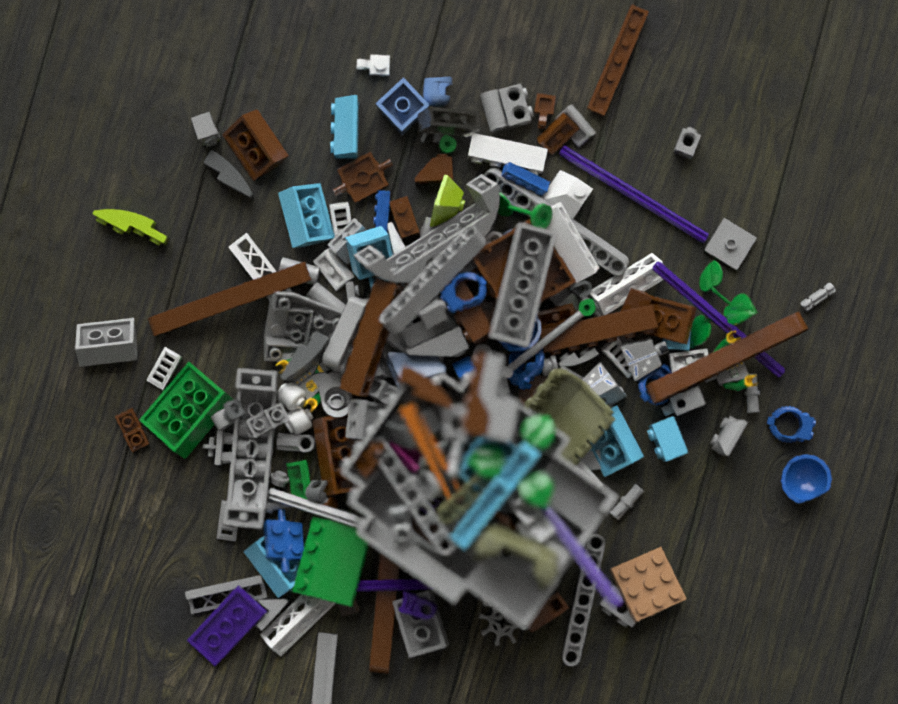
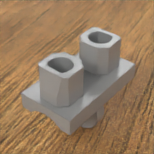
M217 430L216 445H214L215 437H209V445L203 444V448H208V456H213L214 449H216L215 465L231 463L232 452H223L224 444L233 445L234 434L226 433L224 430Z

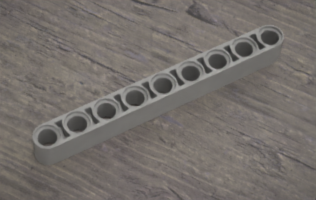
M497 167L490 168L484 174L489 179V174H493L496 177V181L493 182L498 184L499 192L513 206L532 211L535 206L541 203L550 205V207L553 206L533 191L505 179V177L501 176L502 170ZM505 185H509L512 188V192H508L505 189ZM520 196H525L528 199V203H524ZM570 217L582 239H587L591 242V246L587 247L597 264L614 275L624 273L629 264L628 257ZM599 250L605 251L607 256H601ZM615 261L621 262L623 267H617Z

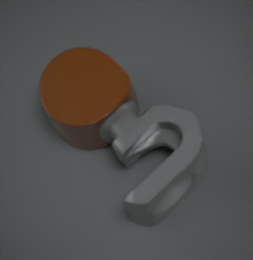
M312 480L305 491L306 498L312 502L337 509V499L326 497V492H322L328 481ZM321 484L319 487L313 488L315 485Z

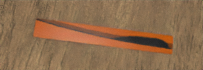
M411 403L401 408L400 411L446 497L450 498L460 487L455 479L446 477L448 465L415 403ZM464 497L457 498L455 502L458 503L464 500Z

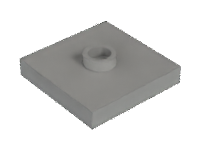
M724 218L704 251L737 271L757 238Z

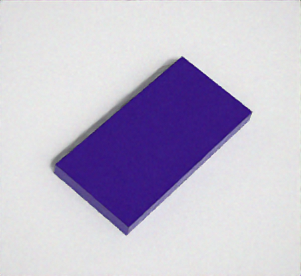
M238 585L187 641L211 664L216 666L267 611Z

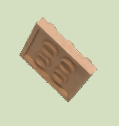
M661 547L609 570L634 623L686 600V596Z

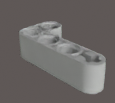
M352 296L347 302L323 355L322 362L329 369L341 374L345 373L347 359L351 355L353 341L357 337L359 323L363 319L367 300Z

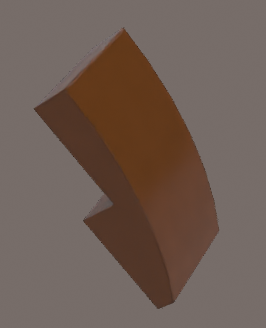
M133 407L115 416L132 452L149 444Z

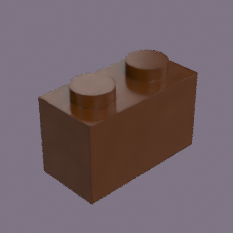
M405 196L390 201L389 205L401 240L420 235L408 197Z

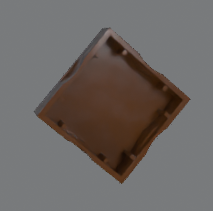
M530 219L523 223L532 226ZM515 228L497 240L485 245L470 260L479 276H483L487 284L485 286L495 303H497ZM554 247L539 304L576 282L563 258L556 252Z

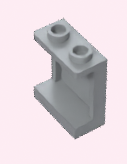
M350 399L345 437L364 440V433L370 425L372 427L377 422L375 418L381 409L385 411L388 406L383 403Z

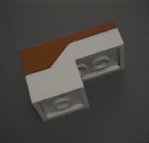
M479 352V355L474 357L473 368L476 370L475 375L470 376L469 387L471 388V394L466 396L465 407L468 409L466 416H462L461 427L464 428L463 432L513 442L520 402L497 397L505 361L503 356Z

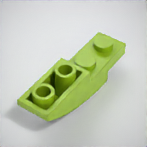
M116 209L95 210L93 212V215L97 217V222L105 226L107 223L113 225V230L120 234L124 232L129 234L133 227L134 233L142 237L144 234L151 237L150 241L159 246L161 243L166 245L169 241L166 235L154 230L156 225L154 220L140 214Z

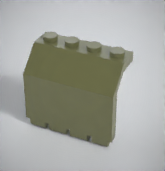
M566 369L552 370L548 374V379L538 386L534 396L529 398L524 404V407L537 416H549L554 424V428L570 438L569 443L560 456L575 467L581 461L579 457L584 458L592 449V444H596L605 433L603 429L608 430L616 420L612 416L614 411L585 381Z

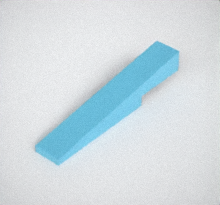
M524 442L472 507L450 538L463 549H466L541 454Z

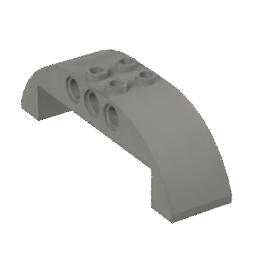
M481 174L466 184L475 202L473 205L388 259H385L380 252L370 245L354 255L355 259L375 275L385 280L405 283L413 282L466 227L473 225L483 237L486 236L496 218L499 207L500 193L498 184Z
M238 368L236 388L238 389L237 399L246 414L235 419L227 505L224 506L223 525L262 528L270 485L275 428L253 439L245 421L277 405V372Z

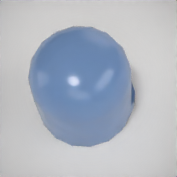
M452 77L425 78L423 99L432 107L446 106L451 98L445 94L446 87L452 85Z

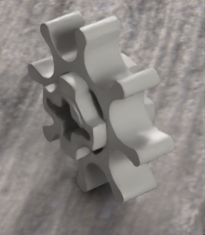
M494 607L489 615L479 613L481 619L489 621L488 627L482 629L481 634L486 635L490 631L495 632L496 639L494 644L496 646L499 645V639L504 635L509 636L512 643H516L515 638L512 636L513 630L515 628L525 630ZM505 617V620L509 623H503L500 626V623L496 620H502Z

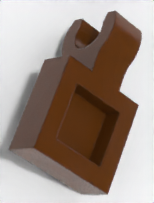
M537 93L534 113L540 114L538 128L545 129L547 115L553 116L556 96Z
M381 442L377 446L373 443L369 450H362L354 463V466L365 478L371 477L380 463L376 458L386 448Z

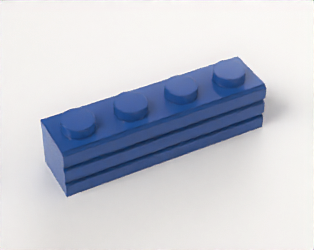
M510 161L504 165L501 174L505 179L511 180L517 185H521L541 196L548 191L550 184L549 181Z
M378 190L375 197L377 205H375L374 210L377 213L373 224H376L375 228L381 226L387 232L391 192Z

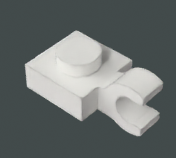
M371 55L370 60L357 59V69H370V75L389 76L390 56Z

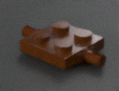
M368 152L337 169L342 179V185L332 190L336 196L347 191L356 204L375 194L378 190L389 186L384 177V170L393 166L390 159L379 164L374 159L372 153Z

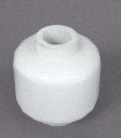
M294 382L284 383L277 392L279 403H282L290 411H294L297 408L301 409L306 402L305 391Z
M297 408L287 413L290 420L284 424L291 434L300 435L311 428L313 416L308 409Z

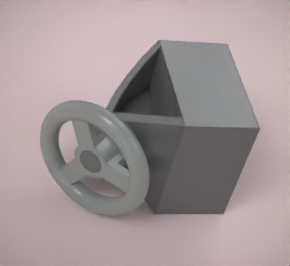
M411 402L415 403L433 439H435L442 425L433 407ZM398 411L382 423L392 443L420 451L423 455L419 463L421 471L431 469L401 411ZM442 441L437 446L439 449L443 448L440 452L445 457L449 451L450 444L447 441Z

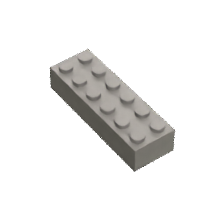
M523 223L516 225L488 338L524 348L529 346L557 232Z

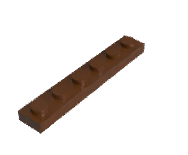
M631 4L587 110L605 116L649 11Z

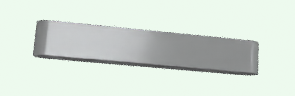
M473 225L466 227L380 315V322L391 334L401 332L484 247L486 239Z
M380 437L372 439L369 447L378 441L383 442L386 447L384 452L376 459L380 462V466L440 553H451L455 548V542L450 538L451 535L442 522H440L438 516L396 454L384 439ZM392 457L395 460V465L393 468L388 469L385 466V461L387 458ZM399 474L406 476V482L403 485H398L396 482V477ZM411 490L417 492V499L415 501H409L407 498V493ZM422 506L427 507L429 511L425 518H421L418 514V510ZM432 523H437L440 527L437 534H432L429 531ZM444 539L449 540L451 543V547L447 551L442 550L440 547V543Z
M593 534L586 541L584 552L588 557L593 556L596 558L597 563L595 566L600 570L605 540L602 536ZM595 537L601 541L600 547L596 549L591 546V540ZM582 567L579 573L562 651V659L568 666H575L580 661L596 588L593 582L590 586L583 585L582 579L587 574ZM582 594L587 595L589 598L588 603L585 605H580L578 602V598ZM578 613L584 615V621L581 624L574 622V617ZM574 632L580 634V640L577 643L570 641V635ZM568 652H575L576 659L574 661L568 662L566 660Z

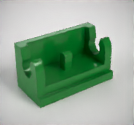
M304 460L286 464L291 494L307 499L305 491L311 483L308 461Z

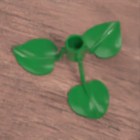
M712 261L700 276V288L704 292L712 290L713 293L729 305L724 309V316L731 325L742 324L755 315L757 311L747 295L739 294L730 302L716 290L715 287L719 286L722 282L723 272L720 264L717 261ZM699 315L693 320L690 335V347L692 349L702 345L711 334V324L709 323L711 320L709 318L706 319L704 315Z
M543 415L527 419L521 428L522 437L525 441L530 442L529 445L531 447L535 445L540 449L546 448L554 437V424L551 418ZM484 445L471 454L467 464L478 474L493 478L501 473L503 469L502 463L506 465L508 462L502 459L503 451L501 448L495 445ZM526 472L522 478L523 480L519 483L520 494L531 504L548 508L553 492L552 480L544 473L538 472L530 476Z

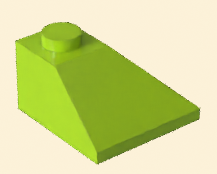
M445 174L435 201L430 221L431 227L440 225L457 215L458 211L463 210L465 200H462L464 192Z

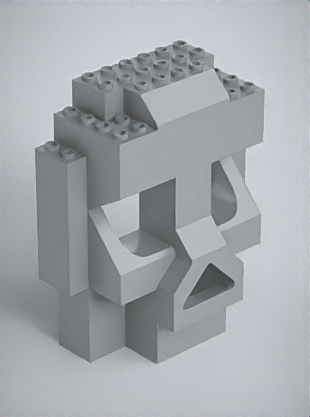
M473 370L470 374L466 372L460 381V385L443 373L439 376L435 375L431 381L446 394L452 404L465 403L466 396L471 394L469 380L470 376L475 375V372ZM400 383L398 393H393L388 399V407L385 411L381 409L376 416L377 422L373 427L370 425L365 431V439L362 443L358 442L352 450L354 453L350 459L346 458L341 465L342 475L359 486L358 489L354 488L348 496L350 499L349 504L367 517L366 519L362 518L357 524L356 528L358 531L356 533L453 603H456L464 590L468 588L526 629L574 560L572 554H570L559 576L555 574L548 590L544 591L538 588V578L533 575L536 567L535 564L512 554L504 557L501 549L496 558L493 556L487 557L483 563L474 559L476 548L487 528L491 525H498L497 519L493 516L466 549L457 544L451 553L442 554L436 547L427 543L412 530L411 524L414 515L407 506L404 517L405 523L410 525L411 541L395 543L393 532L395 518L390 513L389 507L406 504L380 464L372 476L365 478L354 466L362 450H369V444L372 439L380 437L388 444L391 442L382 423L409 403L416 402L433 407L438 417L434 403L415 397L414 392L416 388ZM499 389L497 397L514 400ZM521 404L512 442L518 449L524 442L528 445L530 444V442L525 441L522 437L521 428L523 423L527 419L537 416ZM461 421L455 424L454 429H458L461 426ZM554 428V437L549 446L544 449H540L535 445L532 446L541 455L527 471V474L532 476L534 473L540 472L550 477L553 483V492L549 506L582 548L618 496L560 456L569 443L570 438ZM442 430L436 436L440 442L444 441ZM389 457L385 461V466L388 469L393 468L395 460ZM404 466L409 475L415 474ZM399 474L396 477L398 485H402L406 481L404 474ZM415 490L407 495L408 500L415 501L417 499V492ZM443 493L439 496L443 501L448 499ZM506 500L497 509L504 514L514 512ZM472 507L464 511L462 514L466 516L472 509ZM557 534L549 538V540L567 549Z

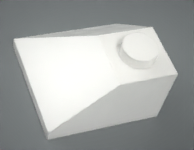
M560 170L542 198L553 206L561 202L569 217L573 219L593 188L578 178Z

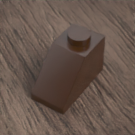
M448 154L436 155V158H432L415 177V184L442 183L444 174L453 180L452 157H448Z

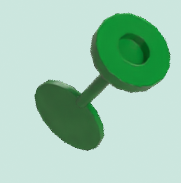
M500 193L497 214L508 217L513 211L531 216L532 226L542 229L548 228L553 216L550 205L541 203L535 206L532 211L512 206L510 201Z

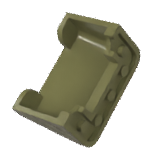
M500 525L489 526L476 548L474 559L483 563L487 557L493 556L496 558L500 549L535 564L536 567L533 575L538 578V588L547 591L560 563L558 552Z

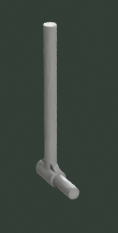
M577 311L508 366H503L502 376L510 378L515 369L584 317L582 313Z

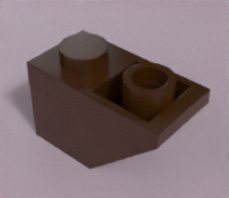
M559 592L548 597L527 627L531 633L569 608Z

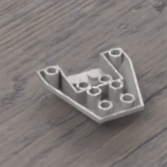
M275 292L269 301L264 331V361L280 362L281 360L292 358L299 344L307 347L315 331L331 339L343 312L296 293Z

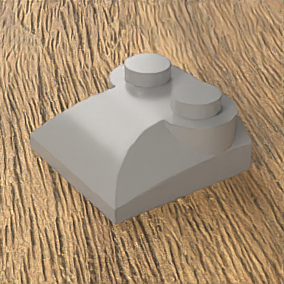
M732 416L724 417L719 426L722 428L718 435L715 434L710 441L711 449L723 457L729 456L747 422L735 419Z

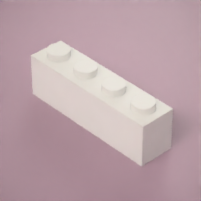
M473 133L468 158L473 163L482 164V161L488 162L490 166L501 168V165L504 166L510 161L538 176V173H543L548 149Z
M559 202L551 207L553 212L552 220L545 230L557 232L554 247L563 258L577 283L596 273L599 266L562 203Z

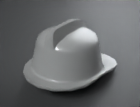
M338 372L326 374L319 384L323 409L332 417L347 415L350 399H352L350 392L339 389L343 374Z

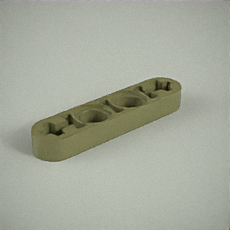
M478 473L440 505L437 511L440 522L449 524L458 518L483 495L496 477L487 478ZM478 484L481 486V489L478 492H472L470 487ZM459 497H464L467 500L463 505H458L455 501ZM444 511H445V512H449V511H450V516H448V515H444V516H443V512H444Z

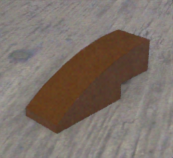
M403 365L398 381L416 388L414 392L415 397L452 410L453 404L434 382L415 369Z

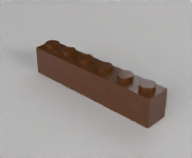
M376 278L372 284L371 295L365 305V313L359 323V331L353 341V349L347 359V367L341 377L339 389L358 396L368 397L389 335V331L380 322L379 318L385 309L403 292V286Z
M648 305L577 321L546 345L544 353L550 352V356L561 354V350L567 348L569 351H575L587 344V347L599 345L598 341L606 340V343L618 341L617 337L625 336V339L636 337V333L643 332L644 335L655 333V329L659 328L654 305ZM558 326L542 329L541 339Z

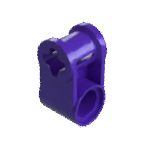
M403 592L404 598L401 607H398V611L422 619H429L436 615L438 608L435 602L411 592ZM425 604L431 607L430 615L423 612Z

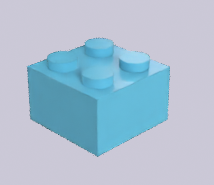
M381 226L345 237L352 271L359 280L375 274L355 259L354 255L370 245L380 252L385 259L393 255L389 235Z
M674 416L648 426L647 434L650 441L655 442L657 447L654 448L655 454L658 459H662V462L688 453Z

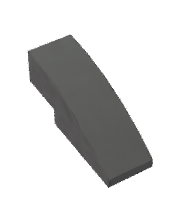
M210 150L204 161L205 166L219 173L217 177L219 182L252 199L254 196L240 173L222 156Z
M315 331L307 347L299 344L280 378L291 382L308 372L323 358L330 338Z

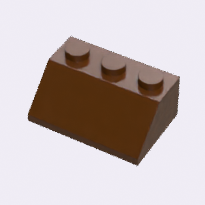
M258 109L243 114L222 134L253 181L258 180L279 166L289 156Z

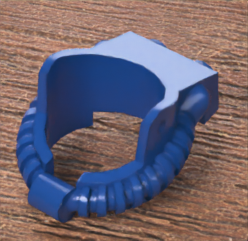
M463 272L458 274V276L456 275L450 282L451 284L444 287L440 297L443 302L446 301L448 304L446 307L449 312L462 311L465 307L473 308L484 300L487 282L483 276L479 277V275L472 274V272ZM464 279L477 281L480 285L478 297L469 301L458 299L456 295L457 285Z
M542 349L535 354V362L527 364L525 371L523 370L525 362L513 371V375L508 378L511 384L519 385L518 388L522 390L531 388L532 385L529 382L533 381L535 376H539L543 370L544 353ZM526 351L511 353L509 356V364L516 360Z
M664 364L659 369L656 368L638 381L640 397L644 402L648 401L654 405L651 397L646 393V380L651 378L658 380L672 373L668 365ZM669 398L655 405L664 404L669 400Z
M785 406L775 410L771 417L768 416L767 424L770 426V432L773 433L772 435L776 439L778 438L781 442L792 443V441L795 442L796 440L804 442V440L809 441L812 439L814 433L812 428L815 427L816 420L810 417L808 413H801L802 411L798 410V408ZM785 412L793 414L799 421L798 431L792 436L782 435L774 425L775 419Z

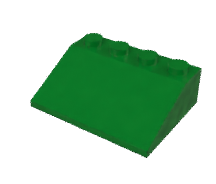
M188 362L139 420L175 453L186 459L215 425L211 417L218 411L225 409V403L234 399L192 363Z
M313 517L292 592L352 607L369 542L356 533L358 529L328 519Z

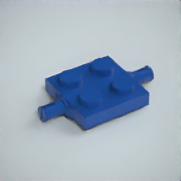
M278 509L277 521L266 520L264 522L266 559L281 562L282 573L287 574L290 573L289 562H301L304 551L302 523L286 520V510Z

